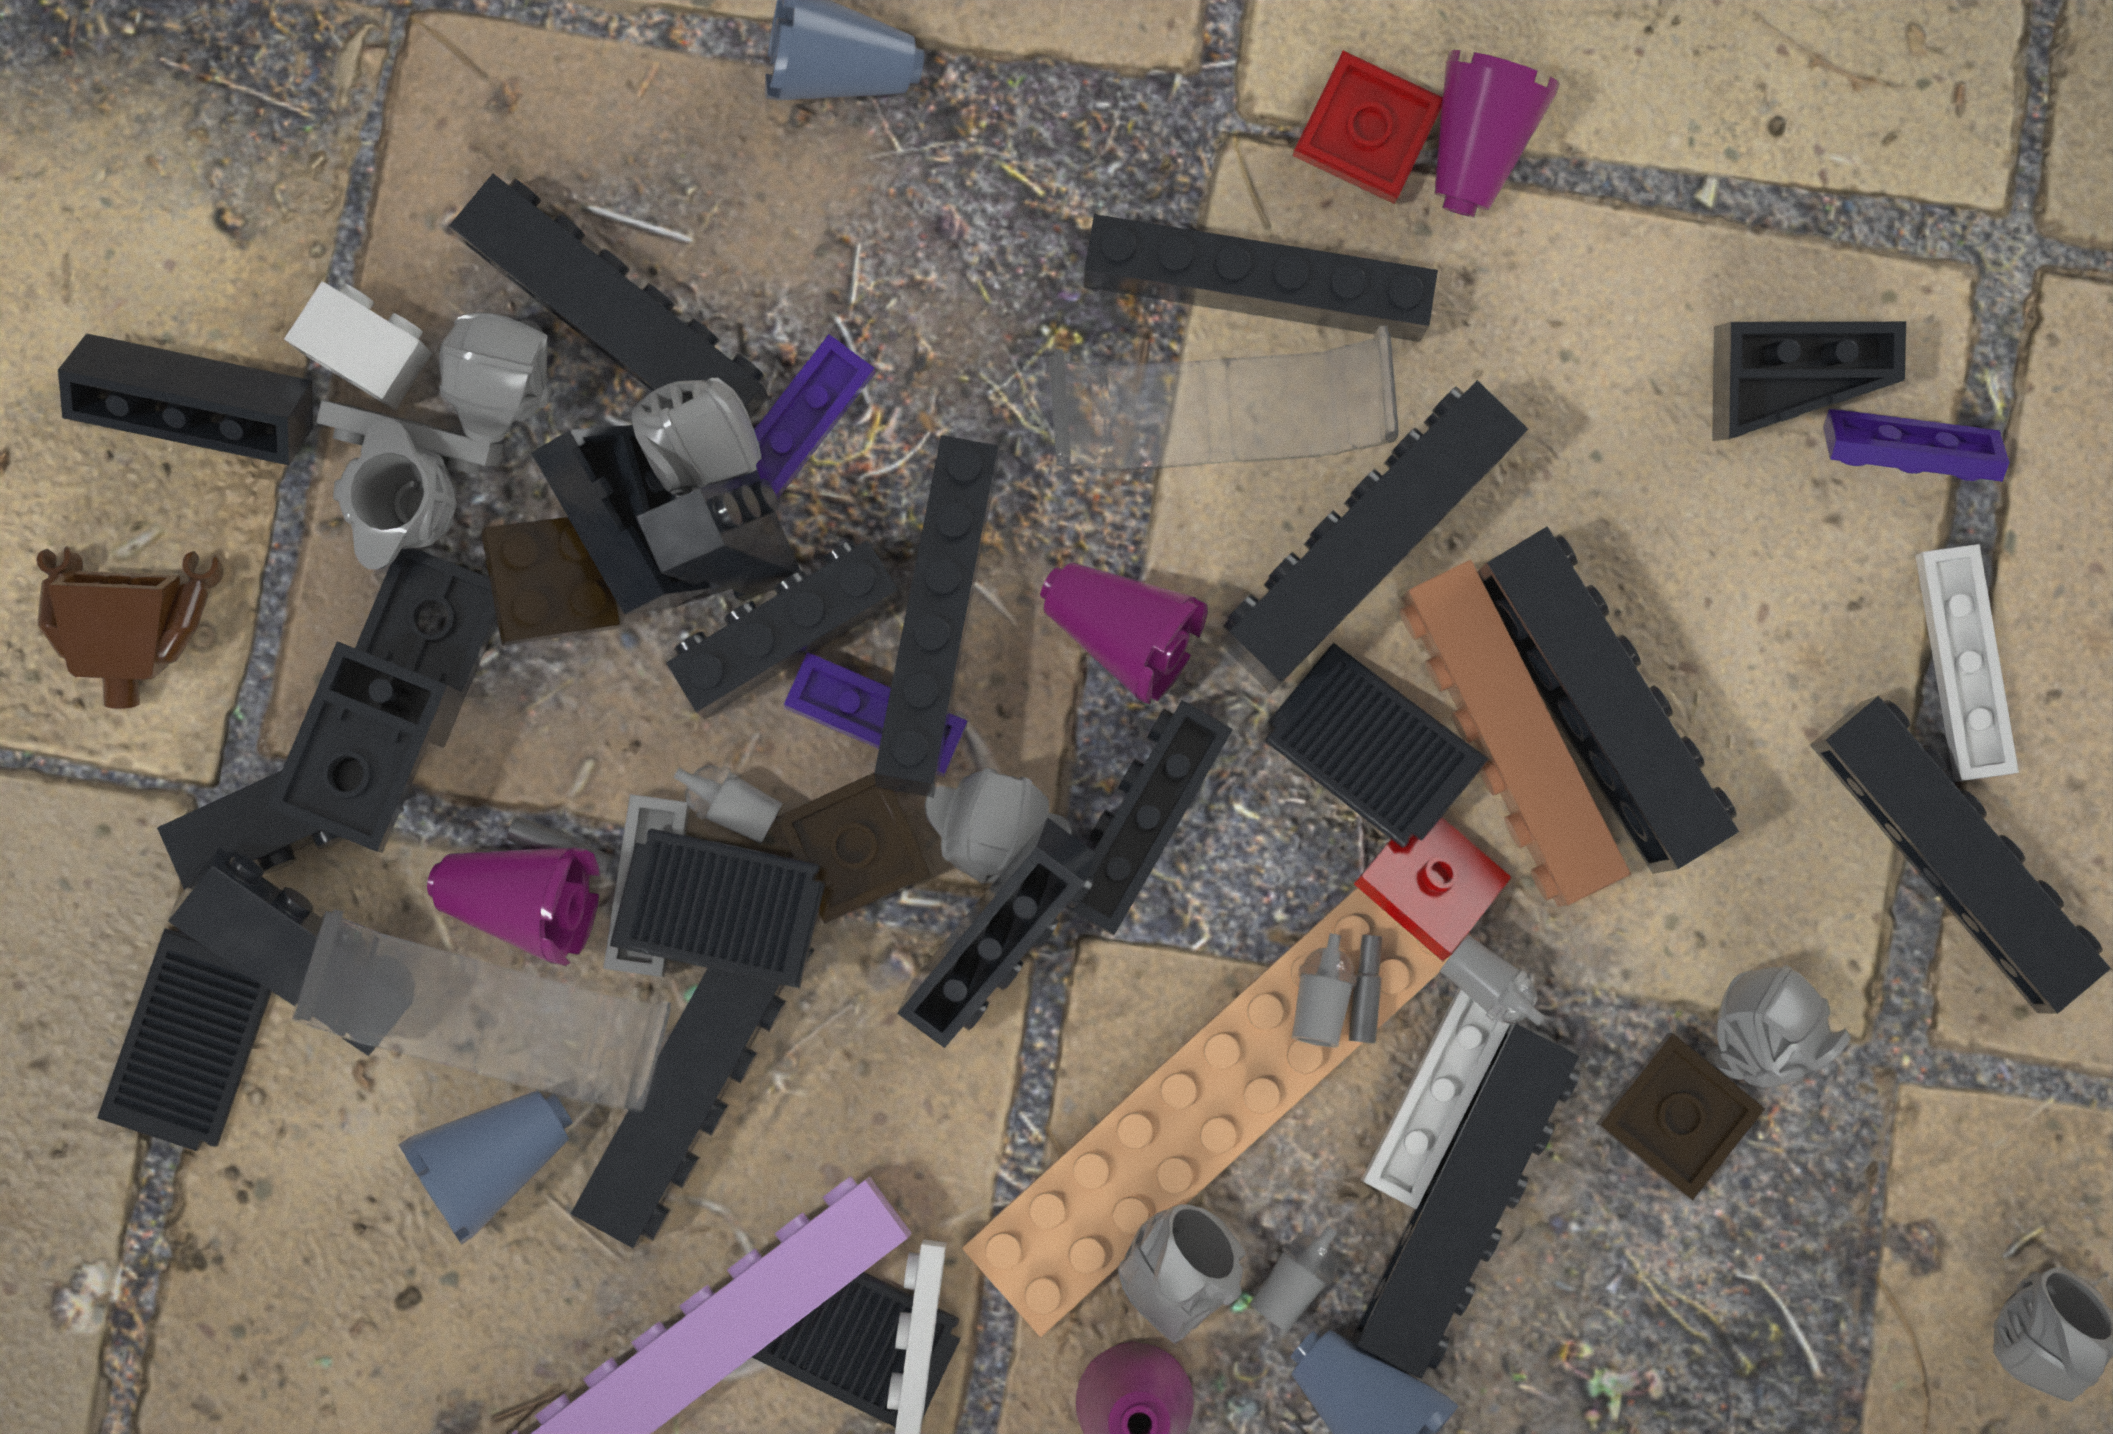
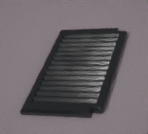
M1334 642L1270 718L1268 723L1275 730L1265 739V742L1402 848L1409 844L1410 838L1413 835L1423 841L1489 761L1487 757Z
M650 828L647 832L646 844L635 843L609 946L800 989L825 888L824 883L815 881L820 871V866L816 863Z
M164 928L97 1119L194 1151H199L203 1141L207 1142L209 1146L217 1147L272 991L192 937Z
M863 1272L752 1356V1358L896 1428L898 1410L887 1409L892 1372H904L906 1350L895 1348L900 1312L912 1313L914 1296ZM940 1308L937 1311L923 1417L961 1339L951 1334L952 1329L958 1325L959 1318Z

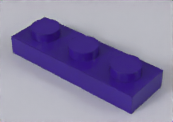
M830 334L827 335L754 429L762 458L757 462L756 469L760 478H764L770 483L777 500L876 373L873 366Z
M1830 408L1823 426L1830 460L1841 461L1850 466H1864L1868 464L1897 468L1911 474L1930 472L1954 475L1966 481L1985 479L2003 482L2010 463L2000 430Z
M807 652L783 705L788 711L879 749L891 688ZM951 713L938 774L942 777H945L968 722Z

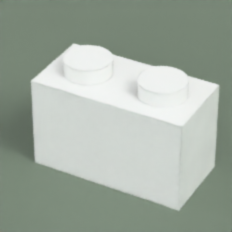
M321 281L284 340L301 354L396 411L432 355L431 351L418 340L423 331L395 313L387 321L372 312L370 309L375 302L346 283L338 291Z

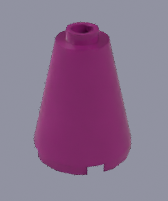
M1454 49L1449 51L1445 65L1434 194L1445 198L1442 205L1443 209L1475 218L1477 208L1489 210L1553 102L1560 83L1550 76L1547 87L1535 82L1537 70L1482 53L1474 52L1471 63L1460 62L1461 50Z
M1074 562L1067 564L1063 569L1059 567L1054 568L1047 576L1040 592V597L1045 599L1044 613L1137 699L1150 705L1151 698L1159 701L1168 692L1191 657V654L1185 651L1190 638L1189 634L1191 633L1200 638L1208 615L1207 604L1194 596Z
M576 847L450 853L440 863H436L432 867L428 876L427 892L433 898L434 906L438 911L551 964L567 966L570 964V961L566 958L568 953L579 955L584 949L593 928L598 909L599 894L589 892V875L600 877L599 865L592 852Z
M1129 1341L1105 1350L1089 1362L1078 1382L1075 1405L1078 1422L1084 1434H1185L1191 1423L1194 1398L1189 1378L1174 1356L1154 1344ZM1137 1412L1146 1414L1138 1419L1130 1418L1131 1415Z

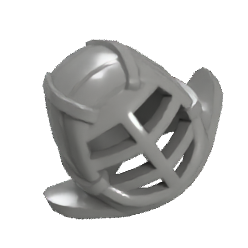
M481 311L462 314L454 322L455 326L444 338L440 346L439 367L442 383L439 386L440 393L444 399L453 405L467 437L482 443H496L504 439L513 422L527 420L538 408H545L550 400L552 390L547 386V335L543 333L540 326L534 321H516L509 317Z
M719 378L669 383L649 393L632 409V423L636 439L655 475L665 490L673 495L682 497L711 484L749 474L757 470L756 464L762 459L759 443L742 400L730 386Z
M381 419L371 425L366 432L362 444L361 457L352 459L343 472L341 479L334 482L333 499L339 502L345 521L351 524L355 555L359 562L367 569L379 570L386 568L393 563L401 549L422 548L432 545L451 528L453 514L457 506L455 485L452 483V478L444 465L442 456L431 451L415 448L405 427L393 419Z
M984 768L983 771L965 776L960 781L957 789L945 786L936 787L934 798L926 796L924 804L927 820L942 837V856L957 869L968 874L981 884L994 883L1047 818L1073 835L1070 822L1066 818L1049 813L1047 796L1032 784V780L1026 777L1018 779L1014 776L998 774L995 769Z
M1788 965L1768 967L1740 973L1731 981L1724 993L1718 1012L1717 1039L1719 1046L1708 1049L1705 1057L1711 1065L1726 1077L1745 1080L1748 1084L1762 1088L1777 1087L1803 1078L1806 1073L1818 1070L1833 1061L1847 1046L1851 1036L1846 1028L1838 1032H1831L1828 1021L1830 1015L1828 1000L1821 998L1815 988L1799 972L1792 970V967Z
M1181 1204L1154 1214L1140 1226L1124 1260L1119 1265L1118 1273L1122 1288L1131 1304L1159 1332L1176 1344L1184 1339L1192 1329L1197 1328L1205 1318L1222 1304L1230 1305L1239 1298L1242 1292L1240 1282L1243 1274V1268L1239 1261L1245 1256L1246 1252L1221 1219L1205 1209Z
M2064 1266L2056 1267L2043 1273L2033 1272L2018 1283L2017 1290L2004 1303L1992 1326L1994 1328L1993 1353L2002 1367L2012 1377L2030 1387L2072 1402L2076 1397L2083 1394L2088 1387L2094 1386L2099 1381L2105 1366L2113 1356V1310L2107 1307L2103 1301V1296L2094 1286Z

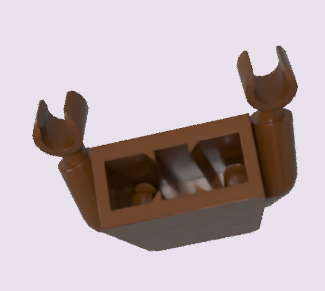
M68 546L64 548V561L60 566L56 567L57 559L55 553L49 549L40 551L36 559L37 565L41 571L48 575V578L41 583L37 619L38 627L59 657L65 659L68 672L72 676L102 678L104 706L112 709H126L140 705L139 680L154 679L169 664L178 661L199 626L209 597V593L205 589L216 586L221 581L224 573L223 566L215 555L209 571L204 574H195V569L199 562V556L196 551L187 553L183 558L182 567L189 580L188 583L181 585L180 575L82 571L83 561L81 556Z

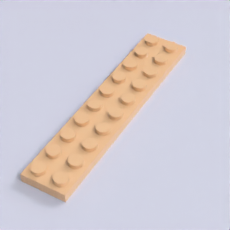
M1356 887L962 1246V1250L1041 1338L1120 1265L1131 1246L1137 1230L1145 1221L1158 1212L1177 1205H1186L1363 1043L1349 1041L1354 980L1359 969L1362 935L1382 937L1379 976L1382 979L1377 1029L1439 973L1449 957L1442 962ZM1330 933L1341 936L1335 967V979L1353 985L1339 1046L1336 1048L1312 1045L1291 1038L1300 975L1320 976Z

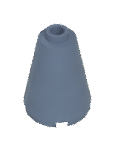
M777 0L767 57H770V64H774L772 75L765 74V98L781 101L905 94L910 83L919 84L924 63V50L915 48V36L832 0Z
M536 1090L410 1136L399 1143L398 1146L462 1245L473 1238L565 1145L569 1138L564 1129L573 1124L555 1094L544 1099L542 1094Z
M1313 1330L1290 1356L1298 1364L1291 1375L1332 1434H1437L1459 1407L1449 1396L1380 1357L1358 1347L1355 1343L1332 1330L1327 1331L1322 1337Z

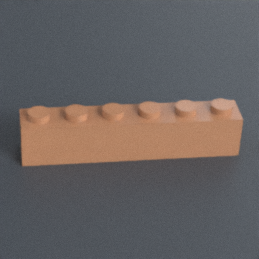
M1470 559L1409 589L1401 597L1405 607L1399 609L1401 619L1414 640L1422 638L1431 656L1425 663L1433 683L1440 692L1447 689L1458 709L1452 712V718L1460 736L1468 744L1474 741L1478 751L1489 759L1479 773L1493 796L1501 794L1510 812V815L1504 817L1505 824L1516 845L1519 848L1527 846L1537 867L1531 869V875L1542 897L1546 901L1553 898L1557 907L1568 906L1631 875L1472 560Z

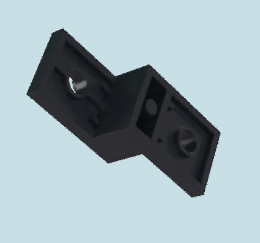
M415 548L400 550L396 559L389 566L355 648L338 641L336 642L267 804V808L376 852L383 853L429 743H432L442 748L445 747L496 626L497 617L488 577ZM432 603L443 604L448 613V620L444 629L431 635L423 633L418 623L419 614L422 609ZM346 758H355L363 768V779L354 790L343 792L334 783V769L340 761Z

